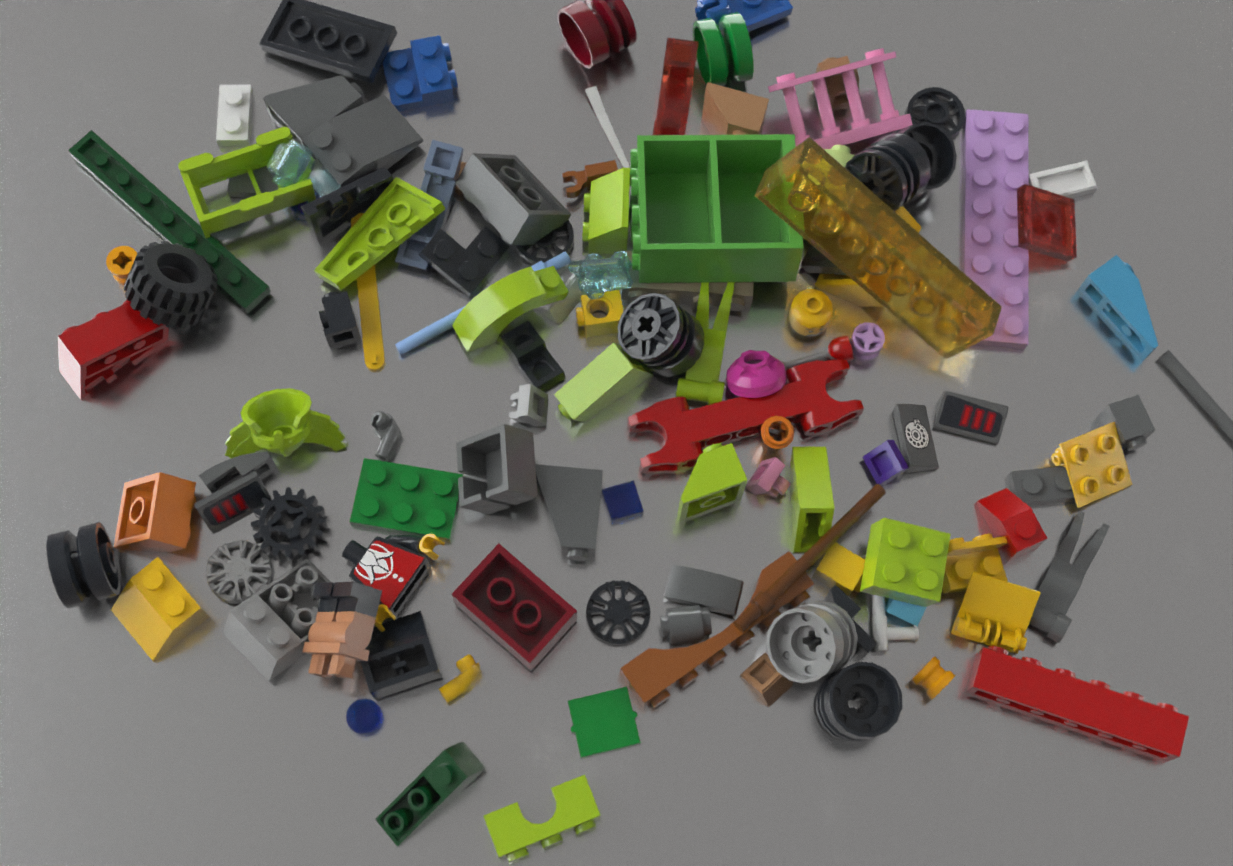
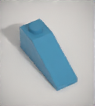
M1116 255L1088 275L1079 287V290L1144 361L1159 345L1139 279L1134 274L1132 267Z

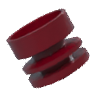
M576 0L561 8L557 13L559 27L566 44L575 58L585 68L591 69L607 60L610 56L609 50L612 53L618 54L624 47L628 48L637 41L634 21L623 0H585V3Z

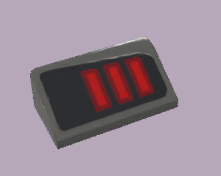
M944 391L939 398L933 428L998 445L1009 407Z
M253 471L196 502L194 506L212 533H216L253 513L254 509L264 507L261 501L263 497L269 501L272 498L257 472Z

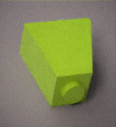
M613 342L554 395L560 402L558 405L559 410L568 420L573 419L586 422L649 379L653 373L645 365L624 352L621 345Z
M792 447L790 493L793 552H806L832 526L835 508L826 447Z

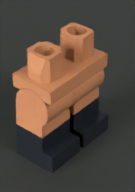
M357 582L315 583L312 597L320 599L316 621L310 627L308 633L309 642H304L302 651L312 655L309 674L323 678H333L335 676L353 679L356 662L368 661L370 651L365 648L371 640L382 590Z

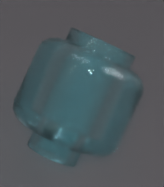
M289 140L288 143L278 144L267 164V170L274 176L272 182L284 188L308 180L315 167V161L311 157L313 152L293 140Z

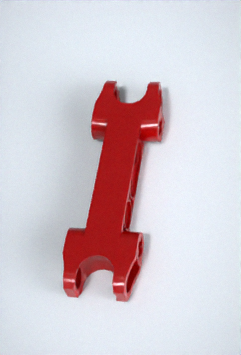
M843 359L815 360L794 366L786 371L787 384L779 391L764 397L747 398L740 396L691 410L686 397H674L656 402L650 407L636 412L627 418L629 431L634 433L654 431L660 434L665 441V445L661 450L645 455L640 459L639 465L642 473L678 472L695 466L699 455L703 453L702 448L761 433L763 423L773 416L784 417L791 424L801 422L806 436L831 431L839 425L862 415L864 410L861 400L840 402L830 397L826 391L828 383L839 380L847 375L850 369L848 361Z

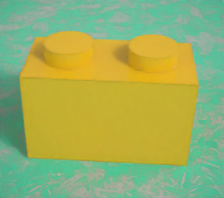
M159 557L155 558L129 579L111 609L153 662L157 661L210 617Z

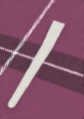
M597 87L585 89L593 110L623 168H630L606 114Z

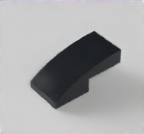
M529 321L501 336V340L530 384L544 392L566 379L563 369L549 353L545 341Z
M837 585L826 596L827 602L835 603L844 609L852 620L861 610ZM853 620L858 636L856 653L863 659L875 647L877 642Z

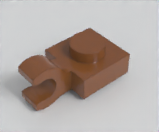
M616 160L586 165L583 171L564 172L562 174L563 183L574 182L576 184L574 187L566 188V197H578L584 188L587 191H591V181L618 170Z

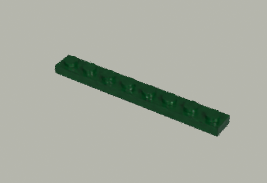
M89 131L68 150L72 158L163 239L171 244L178 243L185 248H191L196 251V254L206 258V263L211 264L215 269L213 273L218 278L217 287L245 312L249 313L271 292L270 287L214 237L210 235V237L205 238L203 230L197 222L95 132Z

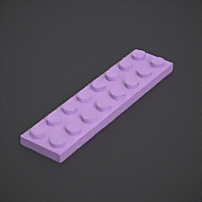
M966 109L961 344L1026 349L1029 344V114Z

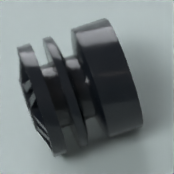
M922 122L892 132L905 134L916 140L927 154L930 162V179L926 188L920 193L939 188L950 180L956 168L957 154L954 142L947 131L937 124Z
M888 134L854 155L847 162L843 172V187L850 202L862 213L878 218L889 216L926 188L930 179V162L925 150L916 140L905 134Z
M650 293L641 295L632 301L622 313L617 326L618 341L622 350L651 371L666 377L681 375L692 368L700 358L704 347V330L700 322L663 294Z
M856 662L830 674L820 685L816 695V714L821 726L831 736L844 742H861L888 732L898 721L903 708L902 692L896 678L886 668L872 662ZM848 701H859L860 707L857 709L849 708Z

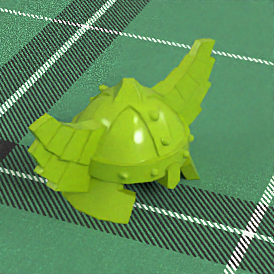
M291 388L275 389L263 392L244 404L240 412L243 422L230 430V436L225 442L227 446L225 456L231 459L265 449L271 453L288 457L303 443L321 444L338 451L346 448V445L342 442L345 435L339 430L340 425L331 420V416L310 410L312 402L310 396L305 392Z

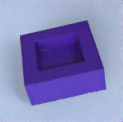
M894 439L885 441L862 457L876 484L885 485L909 469Z

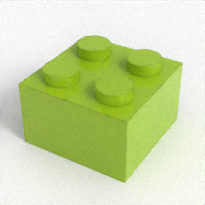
M888 518L875 522L870 528L860 592L923 607L940 602L951 534Z

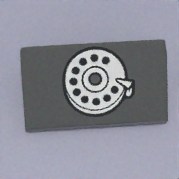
M896 404L892 412L901 454L909 467L905 473L938 469L939 465L926 406Z

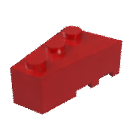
M126 300L121 306L108 312H100L92 320L79 326H71L58 335L59 372L80 400L89 395L86 389L103 377L108 382L116 376L113 370L129 359L134 364L167 341L169 327L161 323L160 325L155 324L149 318L145 319L140 315L141 312L134 310L130 306L131 301Z

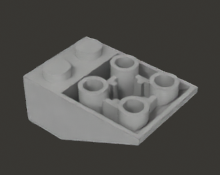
M307 558L230 610L222 633L270 681L304 654L302 652L304 642H309L308 633L310 627L316 621L320 599L312 597L315 583H328L331 581Z

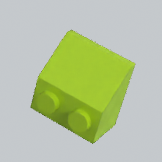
M622 168L591 181V193H584V213H590L589 222H583L582 241L589 242L588 253L625 255V251H627L630 168Z
M721 443L713 444L705 448L703 453L699 455L680 498L677 513L679 522L742 499L748 479L732 443L722 446Z

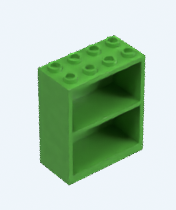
M795 134L637 135V149H630V213L632 214L631 242H633L632 271L638 270L639 283L796 282L804 247Z

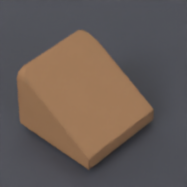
M766 652L740 675L768 706L774 704L793 686V681L788 680L777 672Z

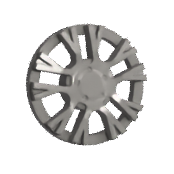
M242 539L227 544L223 543L222 546L217 547V550L208 559L206 567V579L211 591L221 600L234 604L242 603L270 584L272 577V567L268 555L262 552L258 544H253L248 540L243 541ZM240 548L237 556L230 555L229 550ZM246 549H250L251 551L247 559L244 558ZM222 554L229 559L227 563L219 558ZM258 554L264 560L257 564L251 563L252 559ZM214 564L224 568L221 572L212 573ZM253 570H266V574L253 573ZM226 576L225 580L217 585L214 584L215 581ZM252 579L262 582L257 590H254L248 584ZM229 584L235 586L232 596L222 592ZM245 585L247 595L241 596L239 587Z

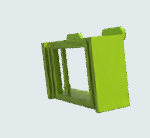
M281 127L260 134L256 138V144L214 158L210 153H203L179 162V171L205 238L210 237L212 233L305 201L310 203L316 200L311 179H308L289 128ZM269 165L278 190L261 193L253 170ZM248 172L257 195L210 213L200 188Z

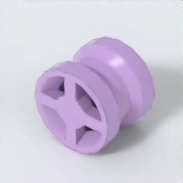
M865 322L855 328L850 339L855 359L861 362H869L878 357L885 342V334L878 325Z

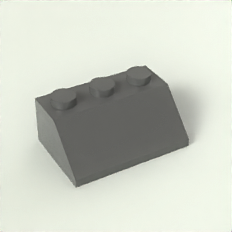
M472 153L455 183L464 193L465 199L474 204L482 213L484 220L492 224L501 234V238L512 246L533 245L571 217L570 212L516 155Z

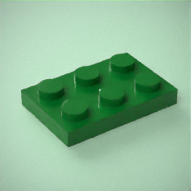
M364 458L349 522L352 526L424 537L427 534H434L442 541L451 542L459 504L458 478L462 477L463 474Z

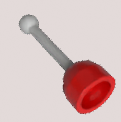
M847 335L831 340L827 351L788 362H781L784 364L786 371L787 368L829 357L831 360L843 359L847 361H852L854 358L850 341Z

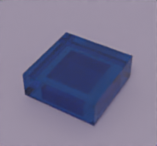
M634 480L602 489V496L611 524L644 514Z

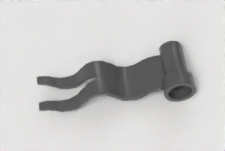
M1078 510L1038 590L1040 591V596L1029 624L1046 632V637L1058 643L1061 642L1072 621L1071 618L1066 616V613L1078 593L1084 576L1110 527L1103 523L1075 562L1070 564L1069 562L1077 544L1085 514Z

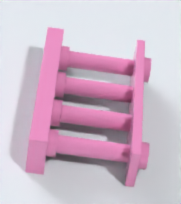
M881 48L865 53V60L799 78L795 77L794 72L776 77L777 84L768 86L769 93L781 89L783 91L792 131L795 134L797 158L802 157L803 151L806 149H831L834 145L850 144L913 125L910 113L899 115L898 110L894 109L883 61L896 58L895 51L885 54L884 49ZM871 65L882 109L881 121L871 124L869 118H865L854 69ZM839 73L842 74L853 122L850 123L852 129L842 132L839 126L836 127L824 79ZM810 81L813 84L824 128L821 131L822 137L811 140L810 134H806L795 90L796 85Z

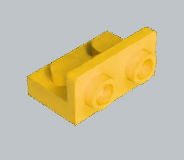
M989 533L974 537L972 541L965 542L962 537L951 539L942 586L944 594L966 591L972 572L1007 582L1008 579L998 548L1008 543L1006 536L993 538L992 534Z

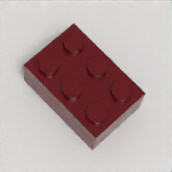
M499 543L451 594L455 605L531 671L577 620V610Z

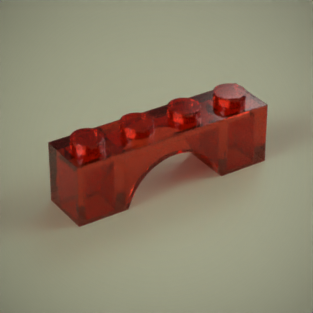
M667 38L653 135L686 134L698 51L697 41Z

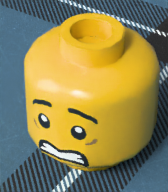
M817 289L803 290L793 298L788 313L789 323L801 335H819L829 325L833 314V304L829 296L823 291Z

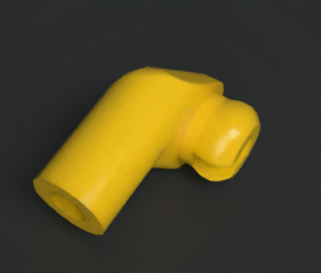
M470 654L456 662V667L460 670L461 674L438 689L447 703H450L469 690L480 672L479 662L476 663Z

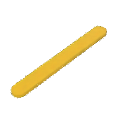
M359 213L351 219V228L364 213ZM374 265L357 278L365 364L369 370L378 371L385 364Z

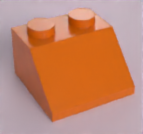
M162 472L125 482L113 548L163 553L185 549L191 535L189 525L191 512L196 502L194 494L196 482Z

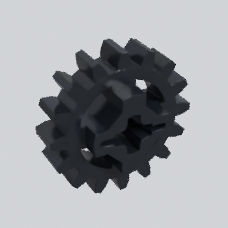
M287 487L285 495L280 496L277 490H274V499L269 501L263 497L261 499L264 505L263 510L254 509L253 511L255 517L259 519L251 522L253 531H257L253 538L256 544L262 543L260 548L264 554L272 550V556L276 561L281 558L282 554L286 556L288 562L293 561L294 554H299L304 560L306 559V549L309 548L314 552L318 550L315 540H325L324 532L320 530L328 527L326 519L321 518L325 515L323 506H316L318 501L314 495L306 499L304 489H300L297 495H293L291 488ZM288 505L300 506V508L297 509ZM275 512L273 519L269 521L271 515ZM292 521L294 526L287 529L285 523ZM310 528L309 533L303 538L306 530ZM282 540L290 544H280L278 542Z

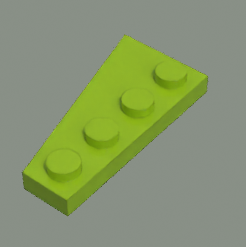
M396 177L315 268L314 272L320 279L342 291L446 208L440 200Z

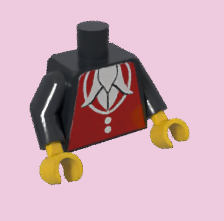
M427 534L424 537L389 535L385 539L376 536L368 548L354 540H351L345 547L342 557L355 565L349 574L351 581L382 590L374 624L381 632L386 630L381 625L386 618L396 619L395 615L430 567L429 561L424 554L433 560L438 559L439 555L433 552V549L437 545L444 546L445 542L434 534Z

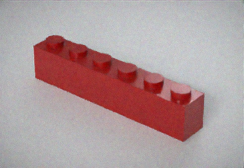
M998 646L983 647L976 653L965 693L1165 761H1171L1180 757L1189 716L1178 713L1179 709L1166 703L1154 705L1145 702L1142 695L1134 692L1124 691L1122 694L1110 690V685L1102 681L1089 680V682L1077 679L1076 674L1072 671L1056 668L1054 671L1042 667L1043 663L1034 658L1022 657V659L1009 656V651Z

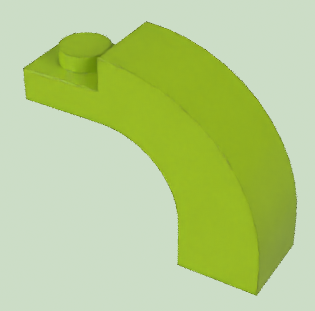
M530 266L500 279L480 292L461 310L452 326L466 351H473L494 344L503 329L517 317L532 309L563 300L569 291L554 266L533 271Z

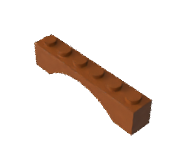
M790 551L762 569L751 600L760 591L765 592L797 561ZM805 572L774 602L775 607L766 616L761 615L744 632L738 630L734 623H731L726 629L710 639L688 647L674 649L648 648L621 667L619 675L643 709L649 704L655 708L671 696L668 692L678 684L684 688L699 677L697 673L699 669L706 664L710 668L719 664L728 656L725 653L726 650L735 644L738 648L746 645L755 637L753 631L763 624L766 628H769L774 619L781 615V612L790 605L796 608L811 598L808 593L811 591L814 583ZM749 602V604L743 610V612H745L752 605L751 602Z

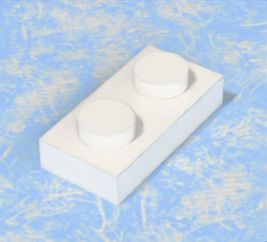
M251 84L219 85L216 132L218 146H250L253 102Z

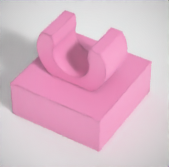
M776 457L762 460L746 484V488L754 495L766 492L777 496L779 493L784 495L791 485L788 480L780 476L786 465Z

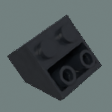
M421 611L382 623L381 625L386 629L383 632L374 626L369 645L365 648L370 651L368 661L360 662L369 692L375 700L442 677Z

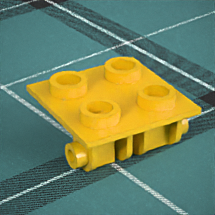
M1115 422L1060 443V447L1056 448L1055 452L1051 455L1052 462L1056 466L1066 467L1077 508L1133 485Z
M972 572L951 634L989 646H998L1018 654L1019 650L1024 651L1027 638L1024 635L1039 599L1040 591Z

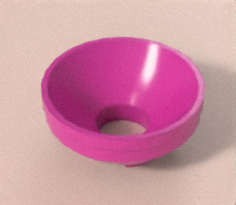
M748 350L743 352L730 365L726 373L728 389L735 395L747 398L771 395L779 391L787 380L784 364L764 350Z

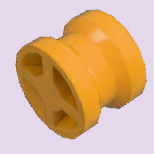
M129 246L114 248L109 252L106 259L108 270L112 273L114 279L122 285L125 284L137 256V252Z
M934 656L911 681L916 686H922L926 690V696L933 700L956 675L951 670H944L940 666V660Z

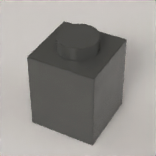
M1139 394L1108 404L1098 415L1103 426L1115 422L1122 448L1127 447L1128 451L1147 444L1146 439L1155 431Z

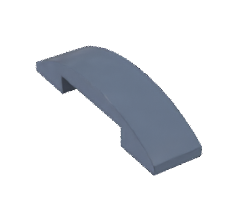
M432 139L423 168L425 175L420 190L440 200L446 209L400 245L395 262L427 271L430 264L421 258L419 253L440 228L444 229L456 189L455 183L460 172L464 151L462 147Z

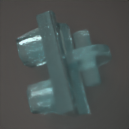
M625 251L614 252L611 258L605 259L597 253L587 254L584 260L571 261L568 266L569 271L577 277L579 289L581 292H585L590 299H600L606 290L630 289L634 283L628 273L632 263Z

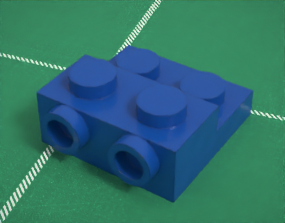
M440 35L410 41L411 48L387 53L383 61V67L391 103L399 112L454 101L453 89L458 88L457 78L454 69L448 70L447 62H452L449 43L442 44Z

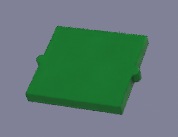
M627 687L568 700L573 723L571 732L575 733L581 758L641 744L635 721L637 712L632 709Z

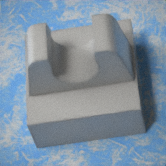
M532 384L519 385V392L513 393L510 397L511 401L518 404L517 411L509 412V417L517 422L528 423L533 427L546 426L548 394Z

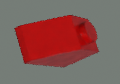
M1005 488L976 502L994 538L1006 536L1008 543L1000 547L1007 562L1037 549L1048 539L1031 507L1009 489Z

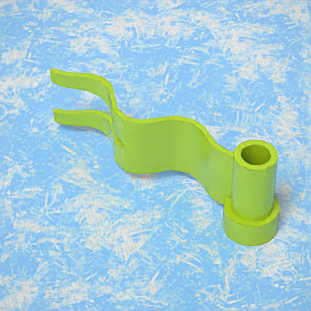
M701 282L696 319L704 330V347L700 358L692 368L687 370L686 378H679L676 397H686L688 400L707 402L708 405L722 401L725 382L719 381L735 282L727 283L712 329H709V282Z

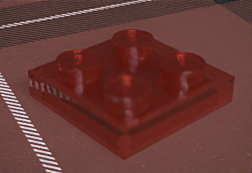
M1028 184L1017 188L1018 247L1067 262L1077 258L1075 200Z

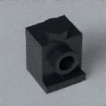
M347 291L325 294L321 298L324 310L319 311V316L329 347L361 339Z

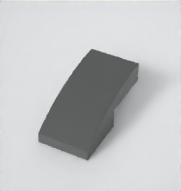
M256 452L221 462L199 474V477L213 494L241 476L244 477L256 471L259 477L262 478L277 466L268 452Z
M672 565L664 597L668 601L690 605L699 604L701 608L708 607L709 611L736 615L744 582L709 571Z

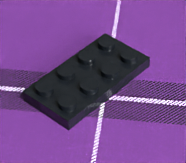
M282 0L259 45L262 51L372 84L397 35V31L393 25L311 1Z

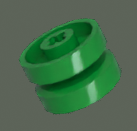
M739 12L722 15L718 25L712 18L698 20L693 23L695 57L705 87L707 82L724 86L728 77L735 84L750 81L753 78L754 59L752 45L746 23Z

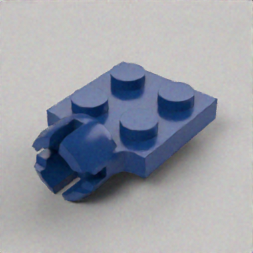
M697 0L695 14L697 21L712 18L718 25L722 15L739 12L746 23L748 32L791 15L793 7L789 0Z

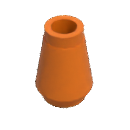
M781 416L768 418L761 427V437L764 446L769 449H783L790 445L794 438V428L791 422ZM769 433H775L778 436V441L774 440Z

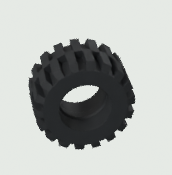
M162 241L161 244L152 242L149 246H143L140 252L137 253L124 284L125 297L128 301H131L130 306L134 310L141 312L140 315L145 319L149 318L153 320V323L158 325L161 323L169 328H174L175 326L187 328L188 324L191 326L197 324L198 320L203 318L218 285L217 275L213 273L215 269L211 264L206 263V258L196 254V251L191 248H185L178 243L171 244L168 241Z

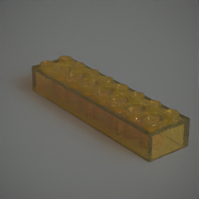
M808 137L766 169L754 196L945 360L994 334L1002 306L812 138Z

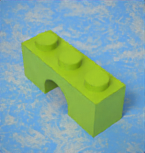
M585 774L551 788L556 802V810L552 818L545 823L535 824L526 820L517 802L483 815L499 859L507 858L508 862L511 863L528 856V848L541 844L542 848L545 849L562 842L561 835L575 830L576 835H580L596 828L595 821L601 819V814Z

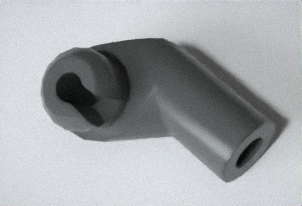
M377 411L371 417V425L381 438L375 456L390 462L401 438V431L390 414Z

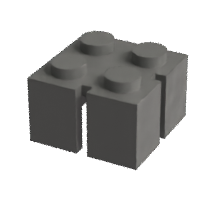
M503 424L456 443L458 472L487 479L486 483L463 476L458 478L460 508L491 514L510 507V504L517 505L537 498L533 432Z

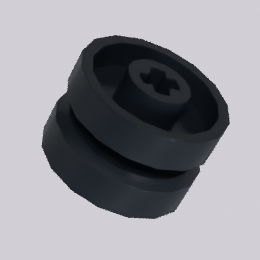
M100 522L81 526L78 529L77 537L69 530L47 536L46 555L49 571L58 597L65 607L69 609L84 605L89 602L91 594L99 600L120 594L121 585L117 559L109 535Z

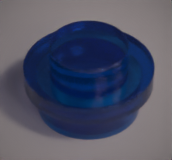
M371 699L356 700L347 710V724L355 733L362 735L370 734L380 726L382 711L378 704Z

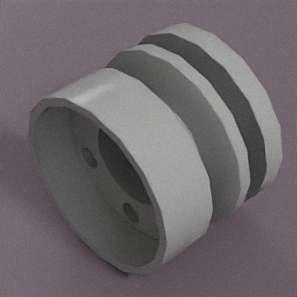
M820 600L787 610L775 618L768 630L766 647L769 660L777 672L788 680L808 683L824 678L847 665L856 652L858 636L853 620L844 609L835 603Z

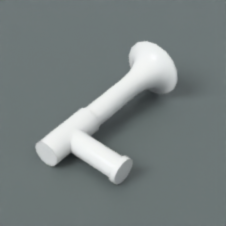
M863 555V556H860V557L865 560L866 555ZM871 594L873 615L871 617L872 638L877 642L873 648L874 652L889 651L888 640H919V628L915 625L913 627H887L885 597Z

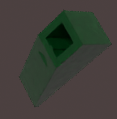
M463 741L448 747L375 820L398 847L458 796L485 767Z

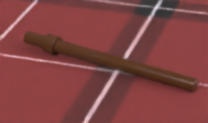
M879 484L873 486L765 592L760 591L750 601L752 605L733 622L736 628L744 632L761 615L766 616L775 607L774 602L886 494L885 489Z

